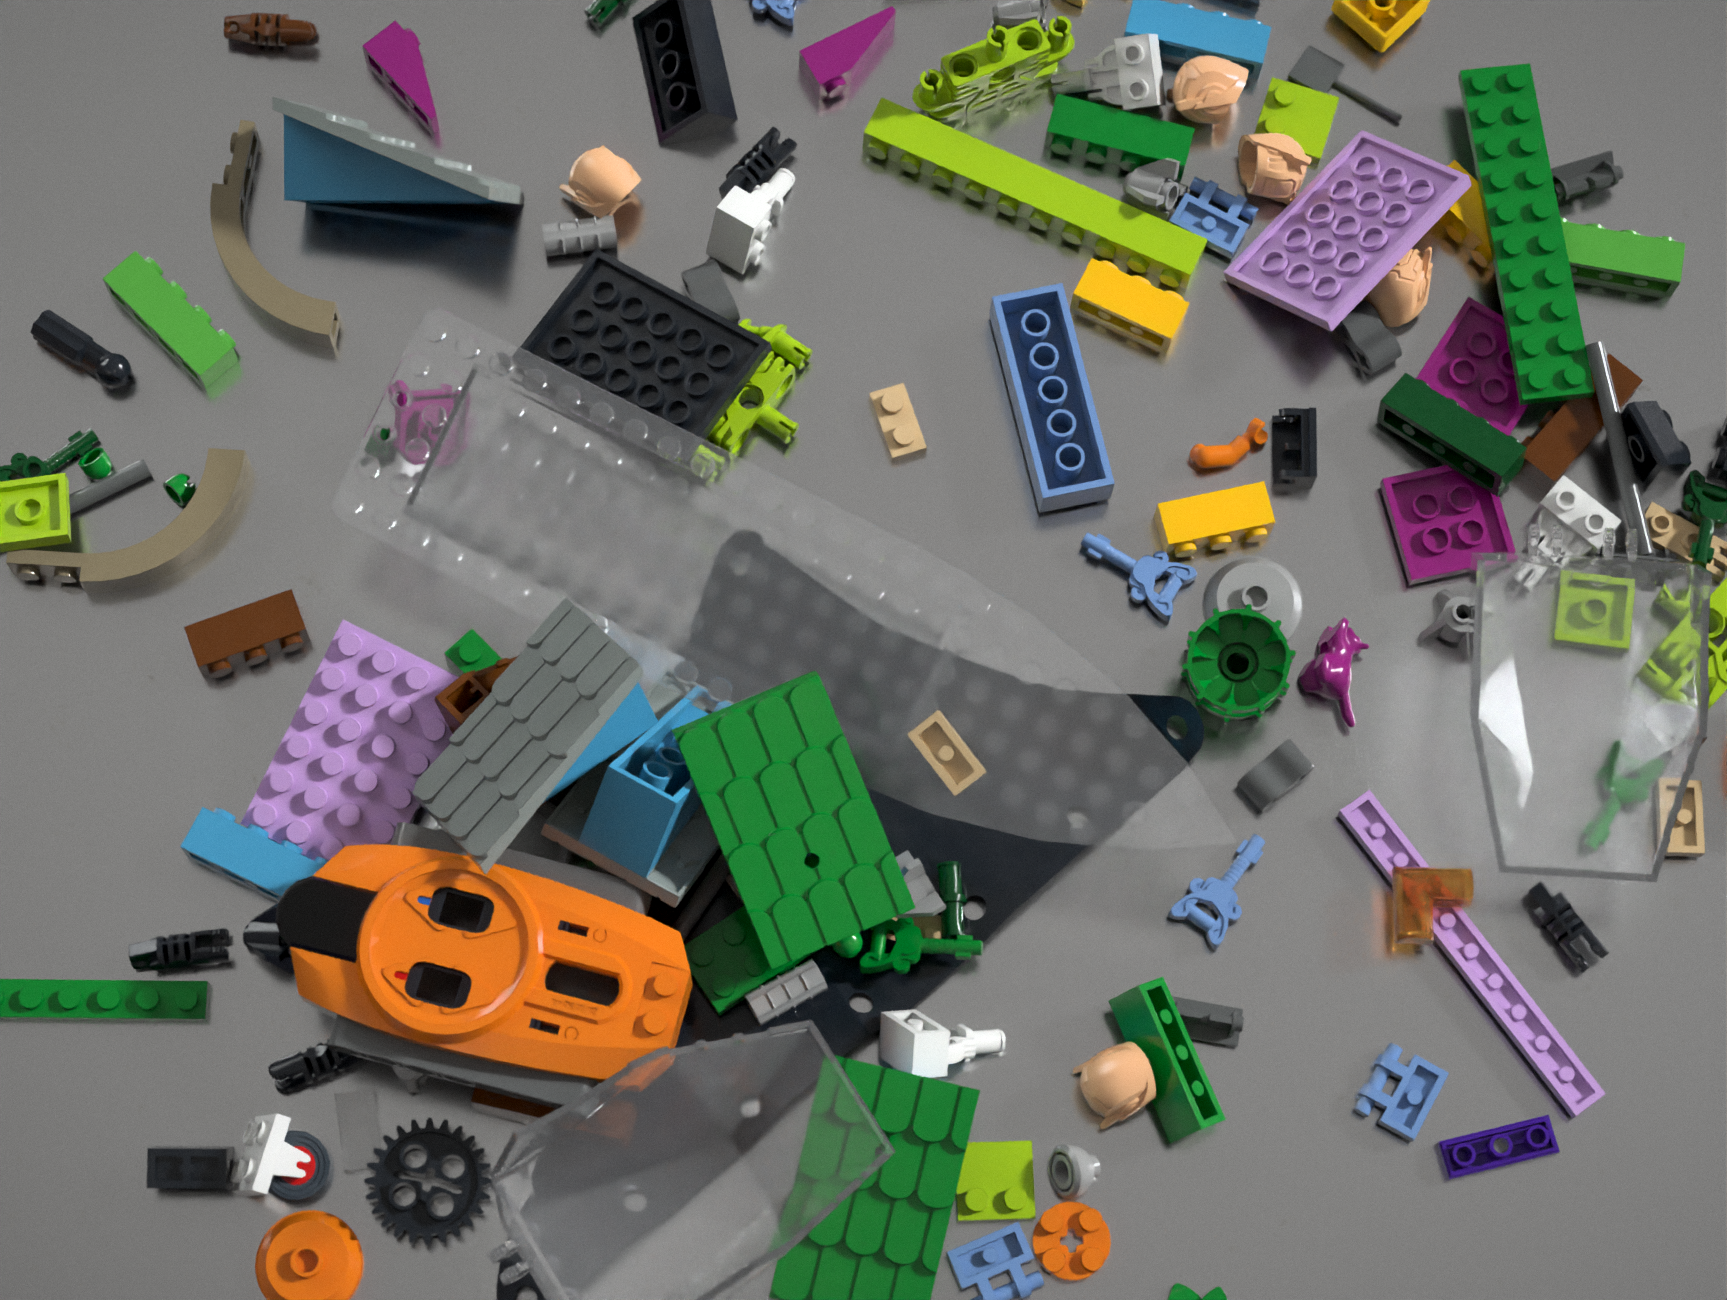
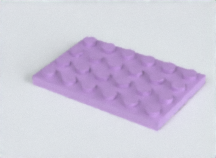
M1361 130L1223 272L1227 282L1332 332L1472 186L1469 175Z
M342 619L240 824L246 827L249 824L256 825L269 833L268 838L280 844L283 840L297 845L303 850L301 855L313 861L317 856L329 861L345 846L364 844L390 845L397 822L412 824L421 806L412 793L415 789L416 781L450 744L448 739L453 734L434 699L459 677Z

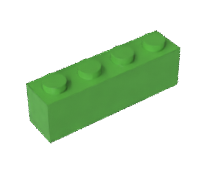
M1561 218L1573 279L1672 296L1679 286L1682 276L1685 243L1676 242L1673 238L1667 236L1648 237L1640 235L1633 230L1615 231L1604 229L1602 225L1595 223L1582 225L1571 223L1567 219Z
M135 250L102 278L108 292L207 389L238 362L234 351L235 341L225 330L221 329L217 332L210 325L212 320L205 310L199 305L193 308L185 300L188 297L185 291L175 281L169 284L161 276L163 274L162 269L151 257L144 259Z

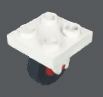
M278 1113L257 1116L254 1122H249L243 1136V1143L247 1145L243 1158L236 1161L231 1173V1181L234 1182L232 1192L243 1196L267 1195V1192L277 1198L286 1201H300L310 1198L323 1187L329 1175L330 1161L327 1150L318 1138L308 1132L287 1131L291 1120L290 1117Z

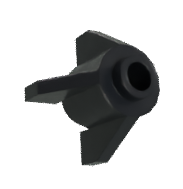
M277 903L250 921L244 929L243 942L251 955L258 956L266 962H271L287 973H295L291 951L285 937L286 919L292 910V905Z

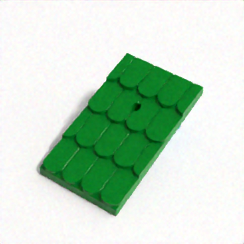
M816 670L671 730L771 969L916 908L826 689Z
M826 1053L769 1299L930 1300L980 1090ZM876 1154H886L890 1158L887 1161H880Z

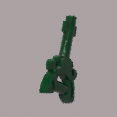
M91 428L83 434L79 430L68 438L69 444L44 461H41L36 456L27 458L23 453H16L11 458L12 465L0 466V482L10 481L16 477L24 479L52 475V472L77 455L83 457L86 453L93 450L92 445L98 442L99 438Z
M1692 470L1686 478V496H1684L1681 502V507L1684 511L1691 512L1690 517L1694 520L1695 525L1699 527L1696 543L1693 542L1691 544L1688 557L1693 558L1692 568L1701 571L1713 559L1715 549L1710 548L1714 528L1721 529L1727 524V489L1705 482V477L1699 471Z

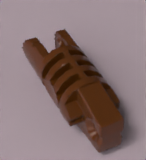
M252 12L251 14L226 16L224 18V38L247 42L252 45L288 46L289 41H311L315 39L318 32L317 27L311 21L290 20L288 14Z

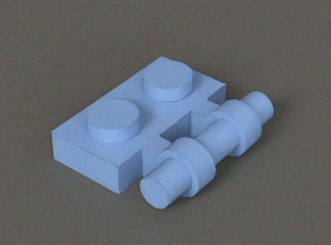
M1195 176L1189 189L1200 194V197L1196 198L1185 192L1169 223L1208 239L1206 247L1231 259L1249 224L1239 220L1238 217L1241 215L1253 221L1259 208L1247 203L1248 198L1240 194L1234 196L1218 188V183L1212 180L1206 182ZM1214 201L1229 210L1225 213L1209 203Z
M1389 1043L1384 1054L1378 1055L1374 1063L1376 1069L1368 1084L1362 1085L1358 1093L1360 1099L1354 1110L1368 1117L1373 1106H1379L1384 1109V1112L1378 1124L1413 1142L1449 1073L1416 1054L1412 1057L1408 1066H1405L1398 1062L1403 1049L1393 1043ZM1389 1076H1394L1400 1080L1392 1097L1382 1092Z
M1019 1222L946 1253L961 1290L976 1284L980 1295L970 1300H1010L1017 1296L1023 1299L1032 1295L1031 1290L1044 1285L1039 1270L1025 1276L1021 1268L1022 1264L1032 1261L1034 1256ZM1008 1271L1012 1282L992 1289L988 1279Z

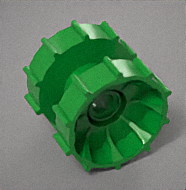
M1247 604L1245 609H1231L1219 612L1217 608H1214L1212 617L1203 622L1196 632L1189 631L1186 644L1189 648L1186 663L1182 665L1180 678L1187 680L1190 692L1196 700L1194 707L1196 709L1202 707L1209 713L1223 718L1225 725L1229 723V720H1244L1252 717L1260 721L1264 711L1271 707L1278 697L1285 698L1286 691L1290 687L1286 680L1296 651L1289 649L1287 640L1280 630L1281 621L1277 620L1274 623L1263 614L1252 611L1251 604ZM1233 656L1243 657L1248 664V669L1242 674L1231 673L1227 668L1229 658Z

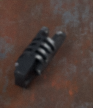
M772 127L752 147V150H749L726 174V180L719 187L722 200L735 185L751 194L753 189L763 183L772 171L796 149L798 144L791 138H787L770 152L781 136V132L777 128Z
M1541 881L1529 889L1530 894L1540 906L1534 913L1552 933L1558 944L1581 973L1588 970L1589 966L1584 956L1572 945L1583 936L1589 943L1592 951L1601 959L1609 954L1561 891L1553 895Z
M222 928L190 932V935L186 933L168 935L167 938L165 936H158L148 941L130 944L129 960L133 969L168 970V968L190 967L191 964L200 966L229 961V951H227V948L220 947V945H224L229 941V930Z
M320 1042L313 1048L311 1046L306 1048V1052L302 1053L300 1050L273 1062L268 1067V1071L272 1079L275 1078L276 1080L274 1082L277 1091L283 1094L313 1083V1079L318 1078V1080L324 1079L323 1076L334 1075L333 1071L339 1070L341 1072L365 1058L329 1048L327 1046L328 1043L322 1044Z

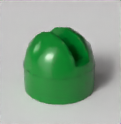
M103 448L89 451L78 463L84 474L95 480L108 476L112 467L110 457Z
M184 473L175 474L163 483L168 496L179 506L185 505L196 492L195 482L188 484L187 481L190 479V476Z
M856 933L831 944V946L841 957L851 958L860 952L863 940L860 933Z

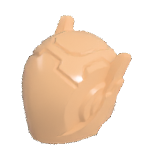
M1197 56L1182 65L1175 77L1173 88L1167 90V97L1173 98L1176 109L1189 120L1217 125L1225 117L1230 105L1237 102L1246 83L1248 70L1219 57Z
M1262 133L1241 136L1238 145V164L1241 183L1246 185L1247 192L1289 205L1296 198L1294 196L1303 183L1307 166L1312 161L1311 157L1306 156L1299 143L1284 134Z
M602 145L599 148L587 150L578 157L570 170L569 185L561 184L559 189L562 193L572 198L571 201L599 218H603L642 179L626 160L614 155Z
M1428 247L1425 253L1417 249H1410L1367 294L1370 304L1375 308L1385 326L1399 327L1415 318L1426 306L1433 266L1431 263V247Z
M1128 1041L1109 1047L1097 1053L1089 1061L1073 1068L1075 1074L1081 1073L1080 1087L1086 1102L1096 1113L1105 1117L1104 1121L1100 1124L1101 1129H1106L1117 1121L1122 1122L1156 1098L1155 1079L1150 1063L1144 1052L1133 1042Z

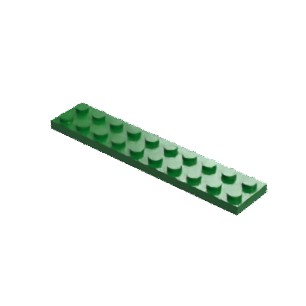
M1530 63L1460 70L1458 75L1520 405L1591 398L1595 391Z

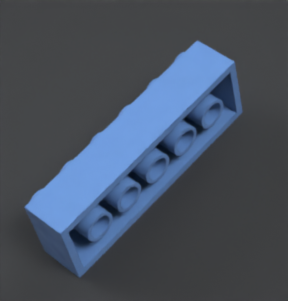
M1063 283L993 296L989 315L1039 513L1110 499L1115 482Z

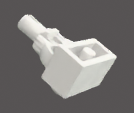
M1147 33L1115 38V44L1104 49L1097 57L1084 59V66L1099 64V67L1059 74L1053 73L1051 75V83L1069 82L1066 85L1053 86L1054 96L1057 94L1063 95L1102 89V92L1088 94L1089 100L1103 99L1110 104L1123 106V110H1137L1166 105L1158 34Z
M779 168L768 183H763L761 186L757 185L751 194L735 185L716 208L706 254L741 274L744 273L751 263L756 265L766 249V246L762 243L772 226V223L768 220L773 214L775 216L780 214L784 205L783 197L794 185L795 177L792 172L785 168Z
M1563 475L1540 502L1536 510L1539 514L1535 522V534L1527 542V546L1532 549L1541 538L1543 541L1536 547L1520 569L1512 575L1511 579L1519 585L1525 576L1531 572L1532 574L1521 587L1526 592H1530L1560 555H1563V557L1555 566L1558 571H1561L1569 561L1580 559L1588 553L1594 556L1616 531L1621 520Z
M916 1009L881 1012L879 1057L892 1065L894 1070L928 1078L947 1076L949 1064L959 1061L967 1063L970 1062V1058L975 1057V1054L1003 1052L1005 1049V1034L1000 1029L972 1031L971 1028L963 1024L956 1025V1029H946Z

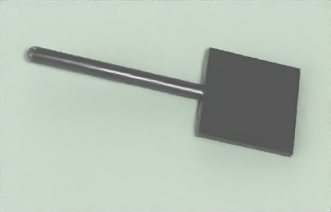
M1308 45L1288 74V78L1323 93H1327L1333 85L1397 121L1402 119L1401 114L1337 80L1345 64Z

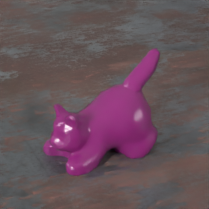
M1343 617L1334 628L1328 626L1323 631L1318 641L1320 655L1317 659H1312L1303 667L1299 674V681L1306 692H1314L1324 698L1337 700L1342 719L1348 727H1354L1355 719L1348 693L1352 680L1351 661L1354 654H1359L1362 649H1368L1369 645L1361 641L1353 629L1348 627L1349 621Z

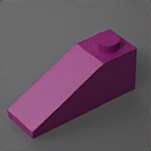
M893 6L799 51V68L818 100L828 96L836 97L852 84L894 29L896 11Z
M394 21L362 45L365 60L429 130L435 134L439 131V125L419 50L421 43L411 29L406 28L404 30Z

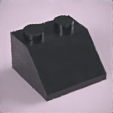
M1637 401L1627 404L1621 413L1635 475L1644 492L1682 476L1692 463L1690 460L1691 455L1687 445L1683 441H1679L1673 431V423L1669 414L1665 410H1661L1657 401Z

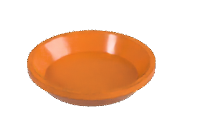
M318 1210L295 1212L276 1222L263 1237L255 1260L256 1279L261 1292L267 1300H349L355 1293L363 1272L362 1248L353 1230L340 1218Z

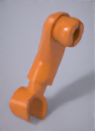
M1254 418L1248 425L1247 431L1242 436L1238 435L1228 445L1205 446L1203 444H1196L1190 450V458L1200 468L1232 466L1251 449L1250 445L1254 441L1258 444H1263L1267 441L1268 434L1261 429L1265 426V422L1259 418Z

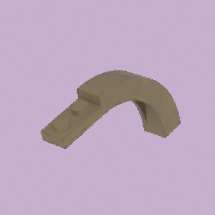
M240 120L238 132H233L231 136L230 152L233 154L231 165L227 164L225 166L223 184L212 183L210 198L212 232L222 264L240 297L263 320L295 339L312 345L334 349L340 318L336 302L313 298L287 287L274 278L259 263L247 243L244 214L259 134L254 121Z
M208 448L206 465L201 481L187 506L168 526L138 544L103 553L13 550L7 552L6 563L14 575L24 580H38L39 576L54 577L55 580L60 582L72 583L76 582V579L79 578V582L86 593L126 591L161 580L196 559L214 542L232 518L242 498L248 478L250 461L246 451Z

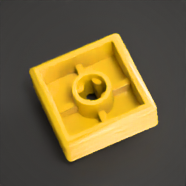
M1334 0L1331 11L1377 51L1382 53L1426 12L1430 0ZM1384 3L1386 7H1379L1377 5Z

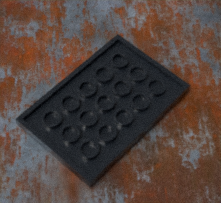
M595 249L513 355L512 360L515 366L688 462L771 352L772 347L769 341L606 253Z

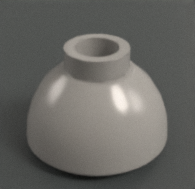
M1071 1144L1057 1145L1051 1153L1048 1165L1051 1183L1062 1197L1066 1199L1077 1197L1090 1187L1094 1178L1099 1176V1160L1096 1156L1089 1155L1078 1146Z

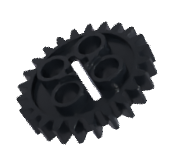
M428 1117L425 1128L420 1129L416 1120L413 1119L410 1132L406 1133L398 1125L396 1126L398 1136L396 1140L387 1135L383 1136L384 1143L387 1146L386 1150L380 1148L373 1149V1153L379 1159V1163H367V1169L376 1174L374 1177L364 1179V1185L375 1187V1191L366 1195V1201H378L379 1204L371 1211L372 1216L385 1214L386 1217L381 1224V1228L385 1229L394 1224L396 1226L394 1232L395 1239L399 1238L405 1231L409 1233V1245L415 1242L417 1236H423L425 1247H429L432 1236H437L441 1245H445L447 1232L450 1231L454 1237L459 1239L461 1237L459 1229L461 1224L469 1229L474 1227L469 1217L471 1214L483 1216L484 1211L477 1205V1202L489 1201L490 1195L481 1191V1188L492 1185V1179L482 1177L481 1174L489 1170L491 1165L490 1163L478 1162V1159L483 1156L485 1150L480 1148L472 1151L471 1146L475 1141L474 1135L464 1141L460 1138L462 1126L457 1127L451 1133L448 1132V1120L445 1119L440 1128L437 1129L434 1128L432 1118ZM413 1148L422 1150L426 1155L425 1163L417 1168L408 1166L403 1158L405 1153ZM448 1159H457L463 1164L464 1171L459 1177L449 1178L442 1172V1164ZM399 1170L418 1178H425L427 1173L434 1174L435 1182L461 1187L462 1193H453L438 1186H431L430 1191H424L420 1181L398 1178L394 1173ZM407 1186L414 1191L415 1199L411 1204L406 1206L396 1204L392 1195L398 1187ZM440 1196L449 1198L453 1204L452 1211L446 1216L434 1214L430 1204L435 1198Z

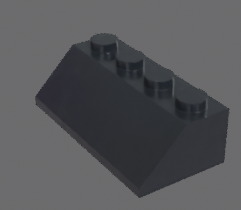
M657 0L632 17L660 144L665 145L714 136L738 120L711 0Z

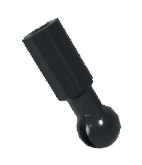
M51 310L42 312L33 323L30 333L33 334L35 340L73 365H80L95 375L104 387L110 389L121 388L130 380L132 369L129 361L123 355L109 352L94 342L91 336Z

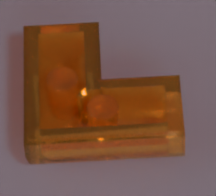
M1393 867L1394 943L1433 944V907L1469 908L1471 906L1474 892L1471 868Z

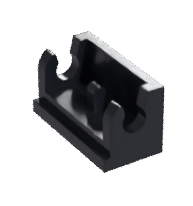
M1316 408L1279 409V415L1272 416V487L1312 489L1317 478Z
M233 1146L150 1147L147 1151V1188L226 1189L227 1184L231 1182L229 1164L233 1158Z

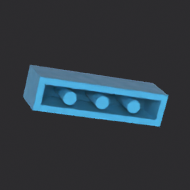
M1133 0L1124 37L1147 33L1158 34L1160 57L1187 62L1197 56H1215L1244 67L1248 70L1249 78L1258 79L1265 57L1271 26L1263 25L1260 21L1254 19L1242 20L1229 17L1226 13L1220 11L1208 12L1195 9L1186 3L1173 4L1161 0Z
M202 807L180 846L186 856L284 904H291L292 908L305 896L321 891L313 875L328 862V860L319 856L313 861L301 855L303 850L289 841L283 840L280 845L268 839L269 833L256 825L249 824L245 828L234 822L235 816L217 807L214 812Z

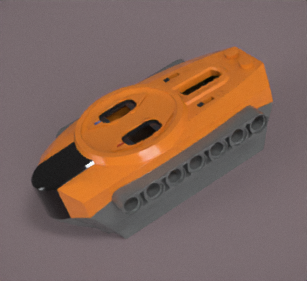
M397 822L390 845L364 844L345 846L313 876L298 880L285 890L277 904L275 921L280 936L291 951L299 996L304 1002L336 1019L327 1045L329 1048L349 1055L578 1115H590L596 1091L610 1094L623 1090L640 1089L672 1060L693 986L681 932L647 917L652 895L626 881L627 879H621L620 877L507 848L485 875L447 833L405 822Z

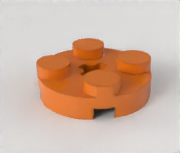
M1079 1202L1059 1203L1045 1211L1032 1234V1250L1039 1265L1057 1280L1065 1282H1078L1093 1275L1104 1264L1111 1246L1110 1232L1100 1212ZM1067 1231L1075 1232V1236L1082 1239V1244L1076 1246V1252H1068V1247L1060 1243V1239L1067 1236Z

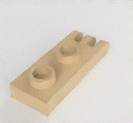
M1651 502L1645 511V517L1652 546L1655 549H1669V553L1676 554V559H1680L1681 563L1692 568L1693 558L1688 556L1691 544L1693 542L1696 543L1699 527ZM1713 535L1710 548L1715 549L1713 559L1710 564L1707 563L1704 570L1696 571L1714 581L1722 582L1725 573L1721 569L1727 570V557H1725L1727 556V542Z

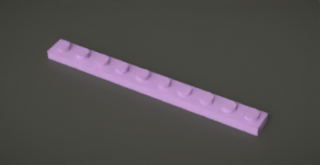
M1368 790L1341 809L1338 813L1339 817L1571 1117H1576L1603 1097L1606 1093L1373 793Z

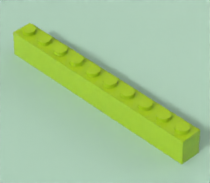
M881 97L863 132L862 148L867 149L868 153L879 159L887 158L899 163L904 170L910 173L919 172L931 177L936 184L942 187L951 186L963 191L968 198L974 201H985L995 205L1000 212L1006 215H1017L1027 219L1031 225L1038 229H1049L1059 233L1070 243H1081L1091 247L1098 255L1104 258H1116L1123 261L1136 272H1148L1155 275L1168 286H1180L1187 289L1204 253L1208 240L1204 237Z

